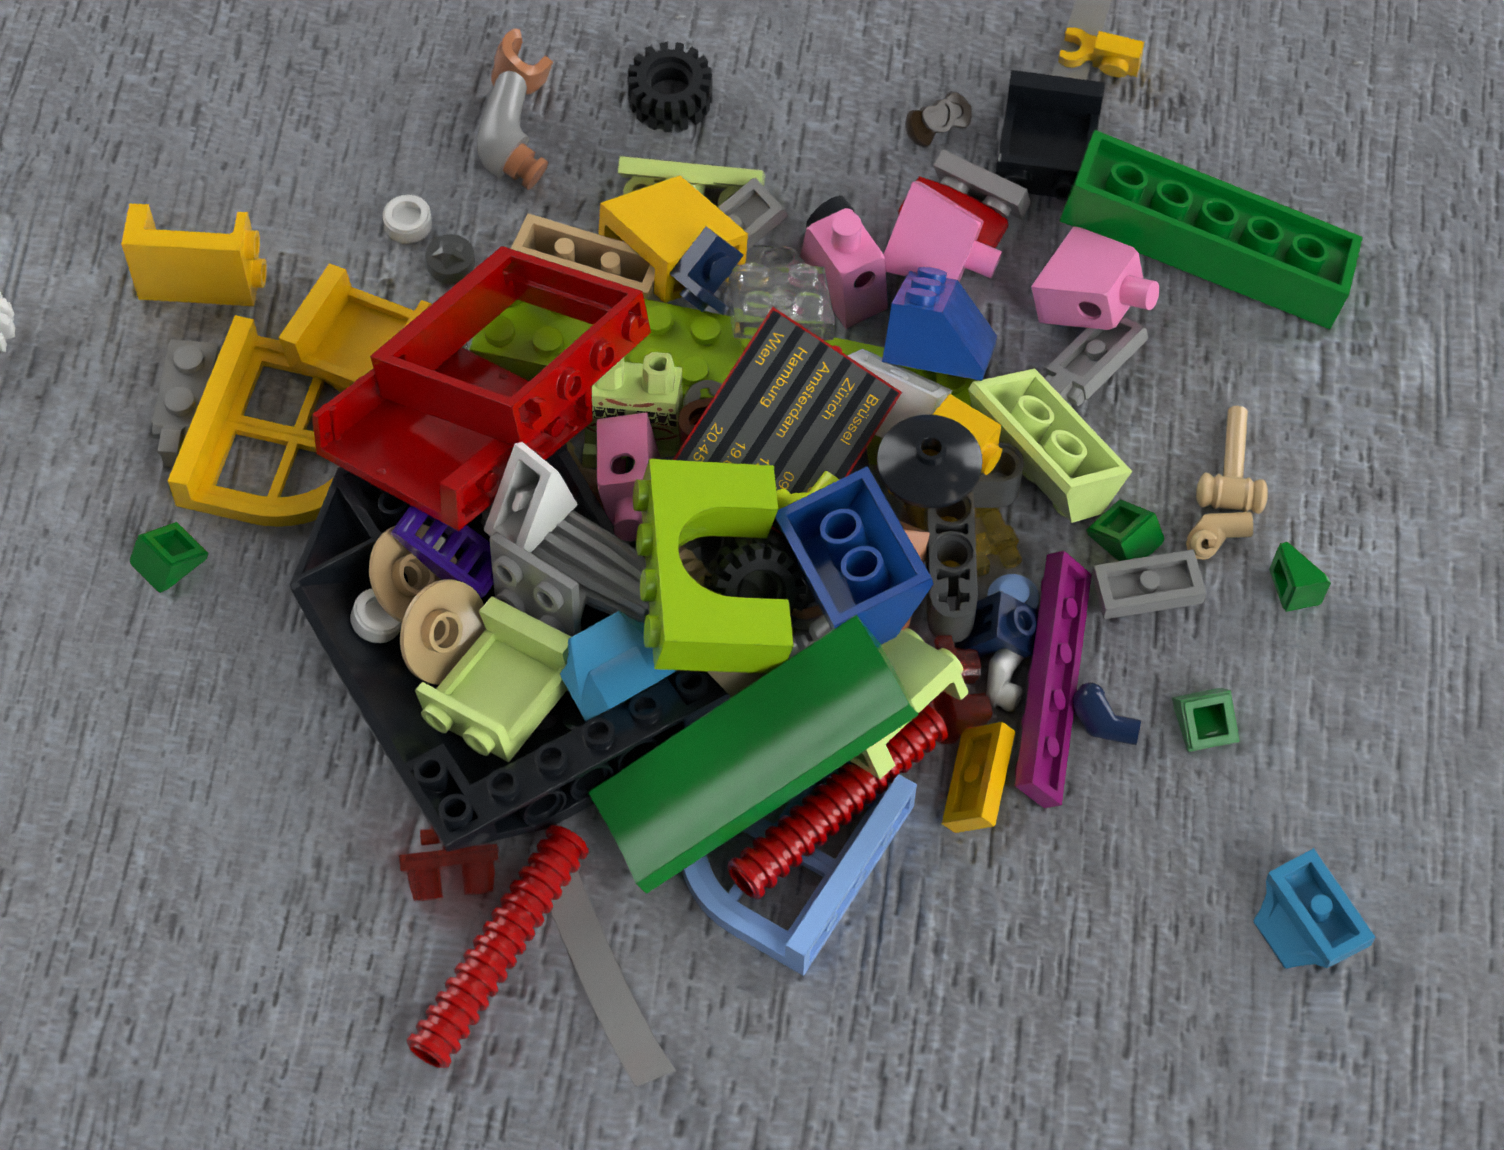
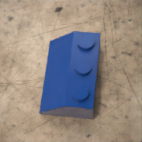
M919 267L917 272L909 271L891 304L882 362L982 381L996 346V333L959 281L946 278L947 272L931 267Z
M868 466L779 509L775 519L786 546L796 565L801 569L805 582L832 630L857 615L882 645L898 636L934 584L932 577Z

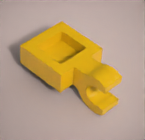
M1066 28L1065 41L1076 43L1080 49L1076 52L1060 50L1058 62L1061 65L1075 68L1081 66L1086 61H1093L1092 67L1100 68L1103 73L1109 76H1138L1143 56V41L1098 31V35L1094 36L1087 34L1079 28Z

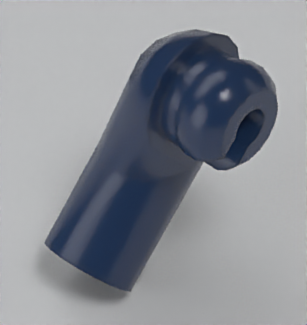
M1090 682L1082 684L1074 694L1073 708L1086 732L1092 737L1136 745L1141 720L1115 715L1102 687Z

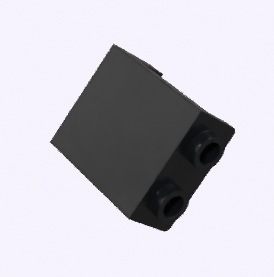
M1011 70L995 174L1026 188L1028 194L1055 197L1059 200L1067 201L1094 130L1098 131L1105 82Z

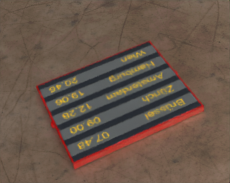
M772 307L673 460L774 465L776 490L786 489L790 494L807 493L824 471L830 472L839 480L850 474L902 392L842 353V349L839 346L830 345ZM774 519L771 530L782 536L777 521Z

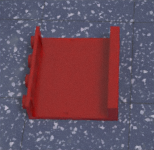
M463 347L434 370L509 398L529 382ZM374 369L359 377L352 385L328 403L323 404L312 414L316 454L457 531L461 530L494 502L514 447L508 443L382 398ZM592 386L533 438L527 446L546 460L593 422Z

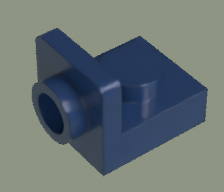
M706 226L669 274L685 286L680 295L701 312H704L709 305L724 316L730 307L716 297L714 293L724 280L730 276L744 254Z
M1003 591L978 600L973 630L967 638L955 642L954 655L967 662L1003 648L1024 658L1033 655L1038 621L1037 610Z

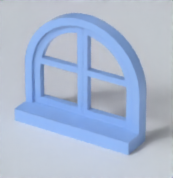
M839 768L836 769L835 771L831 772L830 774H828L827 776H825V777L822 778L821 780L824 781V782H826L827 777H828L829 775L833 774V773L839 775V773H838ZM898 774L892 784L888 783V789L884 793H875V801L871 804H865L869 806V809L836 859L816 848L811 856L806 857L802 855L801 865L823 878L788 931L739 903L738 900L744 892L736 884L727 893L716 879L707 855L682 870L687 887L698 906L717 925L804 976L913 809L917 784ZM818 782L793 797L780 817L783 815L790 817V809L794 805L802 806V798L810 794ZM761 818L743 831L754 838L759 836L765 838V830L770 826L778 827L777 821L773 824Z

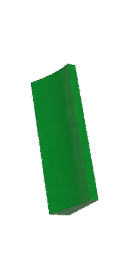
M1094 130L1059 219L1060 222L1072 227H1081L1134 247L1142 255L1329 330L1350 294L1363 239L1362 236L1097 130Z
M855 615L588 793L612 833L635 883L647 894L919 714L880 642L861 619Z

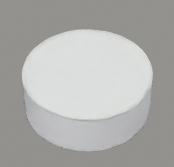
M401 195L395 197L387 203L383 210L385 231L396 242L404 244L418 242L424 239L432 228L430 207L425 200L418 196Z
M368 589L357 597L350 615L354 631L361 638L373 643H385L394 639L399 634L402 623L395 620L382 608L373 589Z

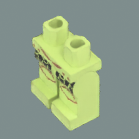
M651 352L645 356L643 364L624 362L623 357L592 385L593 422L585 427V443L582 454L583 467L597 469V419L647 412L660 457H670L677 454L683 445L679 437L678 424L679 413L683 408L682 367H674L672 356L669 353ZM622 456L621 459L626 458V471H627V469H628V463H629V458H630V457H629V456Z

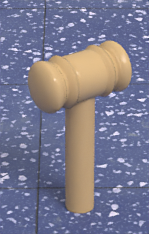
M1232 406L1228 409L1223 476L1217 474L1214 477L1210 473H1203L1197 484L1196 498L1200 507L1211 505L1214 509L1224 508L1242 510L1243 512L1251 510L1256 514H1260L1267 503L1268 487L1264 479L1252 481L1250 477L1243 478L1248 410L1242 406Z

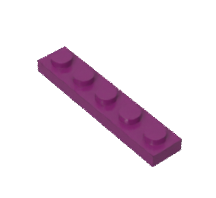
M1065 551L1050 553L1046 556L1044 577L1041 580V599L1032 664L1028 672L1029 686L1025 714L1021 722L1022 736L1019 757L1015 766V787L1043 808L1062 806L1074 716L1073 697L1077 692L1092 574Z

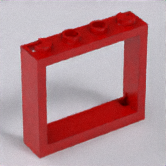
M501 246L375 351L370 358L382 398L513 446L519 442L527 445L651 333L643 291ZM516 300L592 324L585 333L511 398L434 371Z

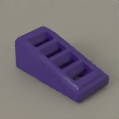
M410 505L390 533L440 580L452 579L464 582L471 586L479 594L480 598H483L494 584L490 542L467 525L457 531ZM429 517L433 523L422 539H420L415 534L425 519ZM445 532L448 537L440 549L436 551L433 546L442 533ZM459 547H461L465 551L456 564H454L450 560Z

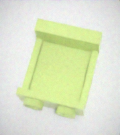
M491 596L479 610L486 630L436 689L421 682L415 692L423 709L421 715L431 727L442 733L450 730L463 737L465 742L476 752L482 755H488L491 752L509 762L568 690L560 673L567 664L568 639L571 636Z
M905 628L901 630L896 638L881 645L918 713L942 691L960 701L969 693L961 676L963 666L957 657L945 648L937 650L928 645L912 629ZM905 725L850 761L881 779L895 766L886 743Z

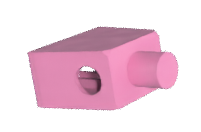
M914 181L910 186L883 256L885 258L886 272L907 276L909 271L917 272L919 267H931L947 272L946 278L956 279L960 282L965 268L992 278L1002 251L977 241L984 223L983 220L926 184Z
M845 208L807 227L799 262L845 329L888 309L885 258L880 248L863 226L860 217L853 210Z
M1073 226L1031 286L1040 323L1104 330L1117 327L1130 306L1152 310L1159 297V284L1157 281L1143 278L1139 252L1134 247Z
M647 412L597 419L598 491L605 513L614 526V534L624 541H635L638 526L642 524L641 511H634L633 508L635 480H643L649 459L661 458ZM622 456H629L635 460L633 469L626 473V458L621 459Z

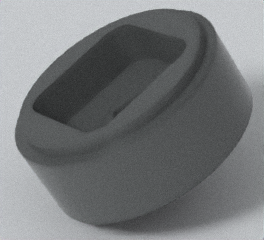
M455 234L439 236L431 241L426 249L425 258L428 272L435 280L441 283H458L475 267L473 247L462 236Z

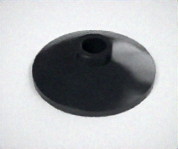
M917 415L907 418L894 425L885 434L878 449L877 468L883 484L895 497L916 507L942 508L961 501L975 488L982 472V452L976 438L962 424L944 416ZM933 449L940 453L929 456L923 453L922 450Z

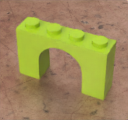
M649 459L643 480L636 479L634 483L633 508L634 511H641L642 524H639L637 529L636 549L638 556H645L646 569L642 570L640 578L641 601L649 602L650 615L646 616L644 622V645L646 648H653L654 669L769 673L788 660L794 646L789 600L728 597L714 593L701 586L688 574L681 562L678 549L693 539L705 536L767 538L778 512L774 465Z

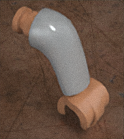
M512 29L502 39L494 57V66L491 72L493 89L480 122L477 134V152L484 167L498 179L506 174L514 180L521 177L523 179L522 186L529 190L542 177L549 162L543 157L536 160L534 158L535 152L527 146L529 137L523 133L520 127L521 113L525 96L538 90L547 81L553 61L544 56L535 65L523 62L518 57L523 42L520 29Z

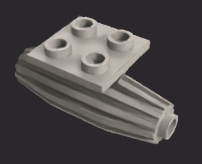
M493 503L481 513L482 519L480 521L483 528ZM574 510L558 523L557 527L552 532H549L531 553L498 532L489 538L495 598L571 637L581 632V617L585 604L609 615L621 611L628 617L641 623L645 622L647 615H650L649 602L641 601L640 578L642 570L646 569L645 558L638 556L637 551L628 543Z

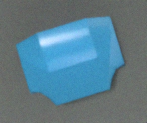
M618 611L568 639L567 664L561 671L560 676L582 716L587 721L654 685L677 670L654 669L653 648H646L644 645V622L641 623Z
M1314 848L1268 872L1266 877V896L1253 921L1285 969L1312 964L1328 968L1373 944L1376 938Z

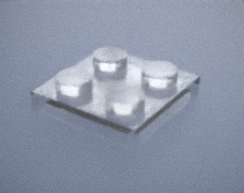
M749 262L743 265H736L730 276L725 280L734 338L752 339L771 308L774 307L821 339H834L835 319L824 267L803 263L792 266H777Z

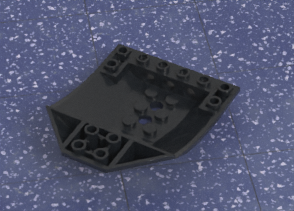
M564 444L545 461L559 471L578 504L573 510L615 535L613 524L570 455L567 444ZM342 467L337 468L290 582V587L346 690L447 852L548 829L551 825H557L595 804L588 792L730 699L729 694L707 671L677 670L611 709L585 721L569 690H567L548 713V715L558 718L555 725L544 730L535 729L509 762L491 752L488 755L476 752L465 742L463 737L450 730L446 733L437 731L422 717L421 712L423 709L415 690L421 682L435 689L439 685L420 680L408 669L401 653L400 632L394 639L388 642L373 643L361 638L354 631L350 620L351 611L357 597L362 592L372 589L369 577V560L376 541L386 530L397 525L410 507V504ZM480 513L467 526L490 542L489 538L491 536L484 531L480 521L482 519V514ZM429 517L423 522L424 525L429 527L433 523ZM445 532L441 535L445 540L448 537ZM461 547L455 553L457 561L465 551ZM404 572L405 580L408 583V577ZM494 584L491 586L487 594L483 598H481L483 604H485L491 596L495 597ZM585 604L581 617V632L610 615Z

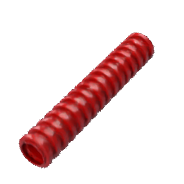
M927 705L918 713L917 717L906 724L886 743L895 766L881 779L853 762L851 764L845 763L839 767V775L835 773L829 775L826 779L827 785L819 784L814 788L815 795L808 794L802 798L803 806L794 805L790 809V817L787 815L781 816L777 821L778 827H768L765 830V838L761 836L753 840V848L745 847L740 851V859L735 857L728 861L729 874L735 884L747 896L757 900L761 899L765 895V887L769 889L774 888L778 882L777 877L785 878L790 874V866L795 868L802 864V855L806 857L811 856L815 852L814 845H824L827 842V834L830 836L835 835L839 832V824L846 825L851 821V813L854 815L860 814L864 809L863 803L871 804L875 801V793H884L888 789V783L892 784L897 775L900 774L899 772L907 773L912 768L911 762H920L924 757V752H932L936 747V742L941 743L947 739V728L940 715Z
M554 825L548 827L545 832L547 839H541L536 845L538 853H531L527 858L529 866H523L519 870L520 880L515 879L509 885L511 894L505 893L500 899L502 907H496L491 912L493 921H486L482 926L484 934L477 935L472 942L475 948L467 949L463 954L465 963H458L454 968L456 976L449 977L444 984L447 990L440 991L435 996L437 1005H430L425 1011L428 1017L427 1020L421 1019L416 1025L418 1033L411 1034L406 1041L409 1049L422 1061L436 1068H448L452 1061L449 1055L459 1052L461 1049L459 1040L467 1039L471 1034L468 1028L469 1025H476L480 1020L478 1011H485L488 1008L489 1001L487 998L496 996L499 991L496 984L505 982L508 977L506 969H512L517 964L515 955H522L525 952L526 944L524 942L531 941L535 936L533 928H539L544 923V916L542 914H548L552 911V900H558L562 895L561 886L566 887L571 882V875L569 873L577 872L580 868L579 859L584 860L588 856L589 848L584 840L568 828Z

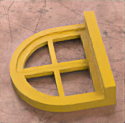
M235 315L168 478V484L175 505L181 508L262 526H294L315 521L333 478L320 487L306 493L289 497H281L298 450L303 449L316 452L314 431L306 429L324 382L333 386L340 393L346 388L290 367L279 340L258 336L254 319ZM263 366L313 377L294 427L244 416ZM236 434L286 446L267 497L216 486Z

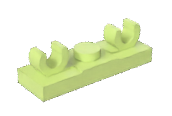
M619 156L618 174L624 178H631L624 186L623 195L635 191L639 186H650L656 184V182H662L680 175L703 195L705 188L725 189L721 192L718 199V206H720L752 178H756L763 186L765 183V173L763 170Z

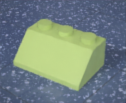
M1036 369L992 377L982 381H974L968 388L972 407L1001 424L999 442L1011 444L1022 454L1024 460L1022 474L1028 480L1035 483L1052 501L1055 510L1068 518L1071 523L1102 515L1132 473V470Z

